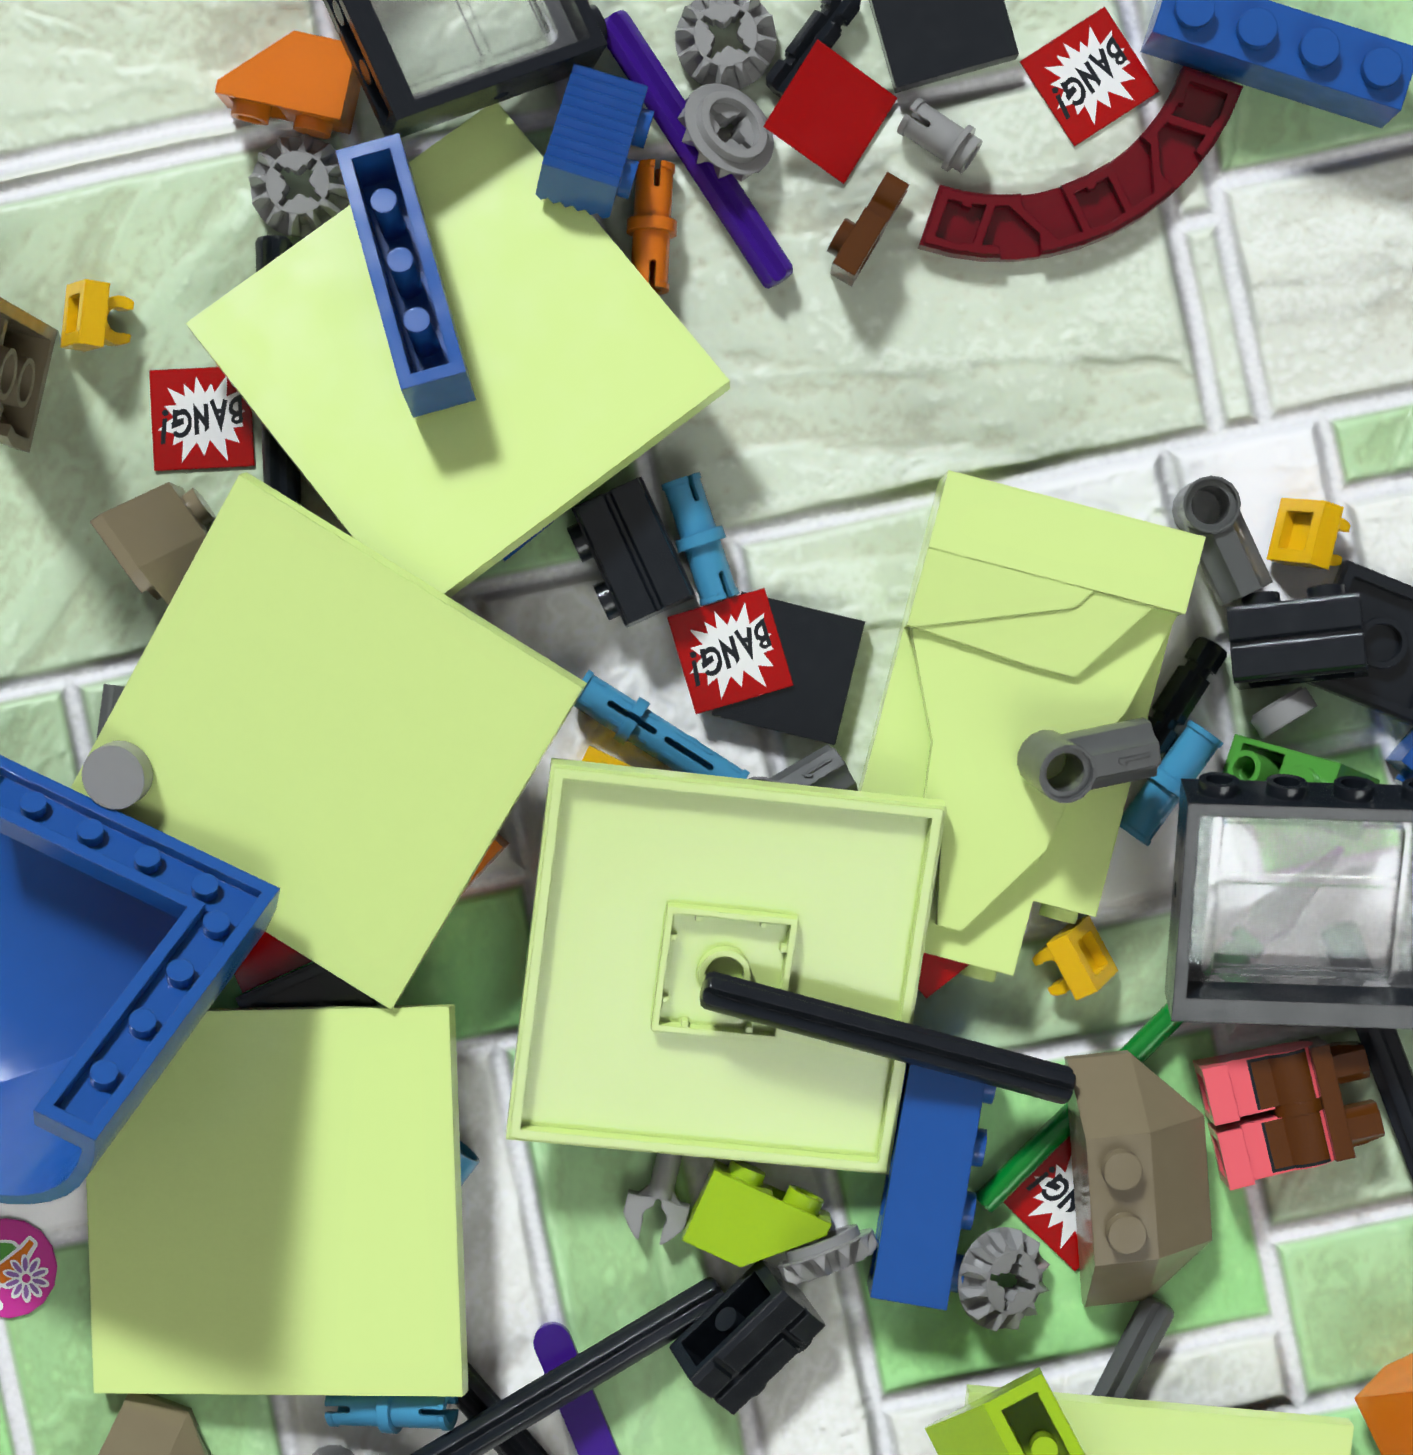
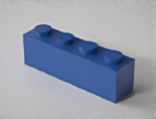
M1157 0L1140 51L1144 54L1378 128H1383L1401 111L1413 75L1412 45L1270 0Z
M396 133L336 150L397 378L412 417L415 418L475 401L476 397L411 166L400 134Z
M906 1063L889 1175H885L875 1233L878 1246L872 1253L867 1280L870 1298L947 1311L950 1292L958 1293V1274L964 1257L962 1254H957L960 1230H971L976 1209V1192L967 1191L971 1166L982 1167L987 1144V1129L978 1128L982 1103H993L996 1092L995 1086Z

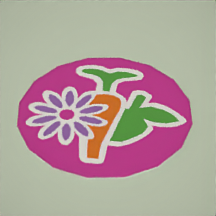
M0 1219V1317L4 1318L29 1314L46 1301L55 1286L58 1265L53 1246L41 1230L23 1220Z

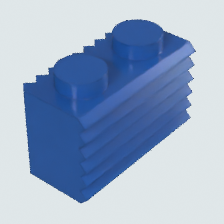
M573 64L541 166L535 193L540 200L548 198L553 204L561 202L565 207L573 206L577 211L586 210L590 215L598 214L604 219L610 217L616 196L629 199L639 161L629 159L628 155L631 145L644 149L654 111L643 108L648 89L647 85L580 64Z

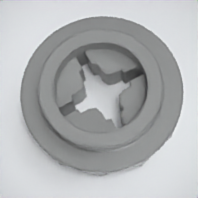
M694 0L690 5L684 7L675 30V44L679 61L690 77L701 85L718 83L736 89L747 87L766 72L776 50L777 38L773 16L769 14L759 0ZM738 18H741L737 39L748 53H745L740 48L736 50L731 46H726L721 53L717 51L714 57L710 59L709 57L713 53L712 48L715 43V36L705 23L707 22L712 27L716 25L719 28L725 29L731 22L735 23Z
M718 83L700 86L685 100L686 105L677 119L686 128L682 142L696 147L699 152L697 164L710 162L714 166L718 179L732 174L740 182L754 173H759L768 164L774 148L773 134L763 127L767 118L750 97L736 88ZM731 123L735 128L730 132L732 136L725 143L718 137L717 132L722 127L726 128Z
M306 133L302 136L290 138L279 137L277 142L266 151L259 152L253 173L248 177L254 208L266 224L287 236L306 237L348 207L349 204L336 150L330 143L316 139ZM282 169L299 176L307 169L312 170L313 173L309 178V182L315 189L314 192L321 198L320 201L317 202L311 196L307 198L302 194H297L292 200L288 199L287 201L286 196L290 191V187L280 173Z
M851 1224L828 1231L827 1236L787 1250L785 1252L787 1259L780 1262L777 1268L782 1279L788 1283L810 1282L864 1260L867 1256L872 1255L878 1243L872 1228L859 1230L857 1224Z
M999 1227L985 1232L971 1244L960 1265L958 1293L963 1309L975 1323L996 1332L998 1329L1003 1328L1018 1330L1022 1318L1038 1315L1034 1303L1039 1294L1049 1291L1042 1282V1275L1050 1265L1039 1254L1040 1242L1027 1236L1021 1230ZM1010 1272L1016 1275L1017 1283L1013 1287L1003 1288L997 1285L998 1282L990 1280L991 1274L999 1276L1000 1273L1006 1274Z

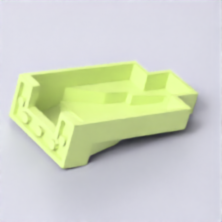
M950 470L938 482L858 791L943 800L947 806L924 953L969 964L960 974L983 981L995 982L997 972L1014 976L1033 901L1041 903L1039 915L1055 920L1076 924L1079 913L1096 917L1131 782L1093 789L1077 801L1059 803L1048 798L1020 775L1017 766L1018 751L1022 743L1031 734L1041 730H1054L1064 734L1141 717L1148 720L1171 628L1177 616L1186 614L1205 536ZM1065 753L1056 756L1050 762L1047 768V779L1057 776L1062 771L1065 765Z

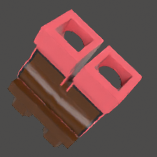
M1314 1036L1300 1039L1297 1042L1276 1044L1193 1060L1205 1115L1212 1122L1207 1124L1220 1179L1230 1191L1255 1185V1180L1293 1170L1317 1167L1334 1160L1339 1162L1356 1158L1354 1147L1385 1136L1381 1114L1374 1100L1369 1099L1347 1105L1343 1104L1339 1084L1370 1078V1067L1364 1045L1358 1041L1327 1043L1320 1037Z

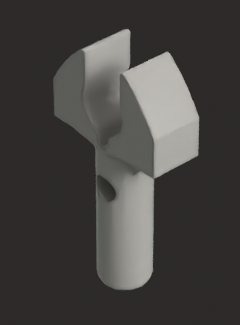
M657 1153L650 1184L640 1191L628 1190L623 1212L627 1224L636 1239H639L643 1213L645 1210L653 1207L657 1199L661 1200V1208L667 1218L663 1225L660 1245L670 1241L685 1228L690 1203L681 1202L674 1191L682 1155Z

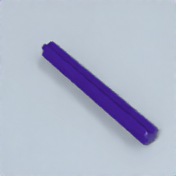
M619 10L605 18L608 34L607 48L628 80L648 86L644 101L645 106L648 110L654 111V120L762 285L769 289L785 281L793 273V265L737 179L732 174L718 179L713 164L710 162L697 164L699 152L696 147L682 142L686 128L677 118L684 109L686 101L629 14L624 10Z

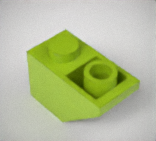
M714 1160L686 1221L682 1241L741 1268L827 1236L832 1223L830 1213L822 1209L824 1200L816 1194L796 1185H789L786 1192L763 1182L766 1173L745 1161L731 1160L729 1165Z

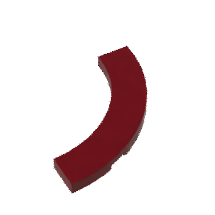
M1183 66L1160 112L1127 150L1111 162L1081 178L1061 185L1059 188L1035 194L1021 195L983 194L939 185L917 249L950 258L972 261L1019 262L1049 258L1072 252L1109 238L1136 223L1162 204L1191 176L1212 149L1229 121L1243 86Z

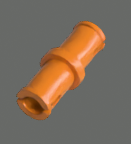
M655 159L639 160L636 172L634 216L627 219L626 232L632 237L631 263L658 295L669 292L670 239L677 236V221L671 218L675 164L661 160L660 168L655 170Z

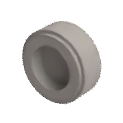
M1300 686L1252 715L1253 719L1250 721L1263 740L1317 707V704L1307 688Z
M111 741L97 748L89 754L82 768V782L87 794L94 802L108 809L118 810L133 805L147 794L153 780V770L149 758L138 746L127 741Z

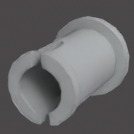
M919 97L909 108L913 112L911 115L913 118L905 114L898 126L897 133L901 136H906L942 160L941 168L948 172L954 168L958 172L963 173L975 158L983 142L974 135L976 128L971 125L965 128L961 127L926 104V101Z

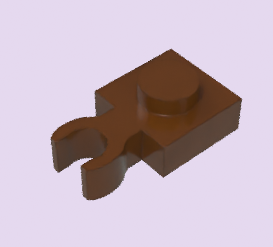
M887 172L857 222L854 223L848 218L844 219L827 249V252L835 256L830 272L832 276L851 287L853 286L882 237L886 226L905 197L910 184Z

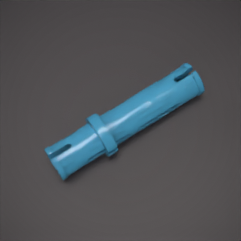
M590 670L583 677L582 680L587 685L574 707L615 732L616 735L613 739L624 745L626 741L631 742L670 767L673 771L747 779L749 771L736 766L700 743L696 738L689 736L647 709L650 703L645 699L639 697L636 702L595 676Z

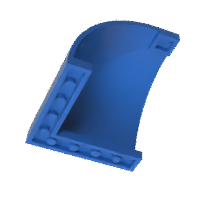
M1 755L0 1203L38 1204L51 1202L67 1196L83 1183L265 933L276 911L280 888L117 810L102 807L90 797Z

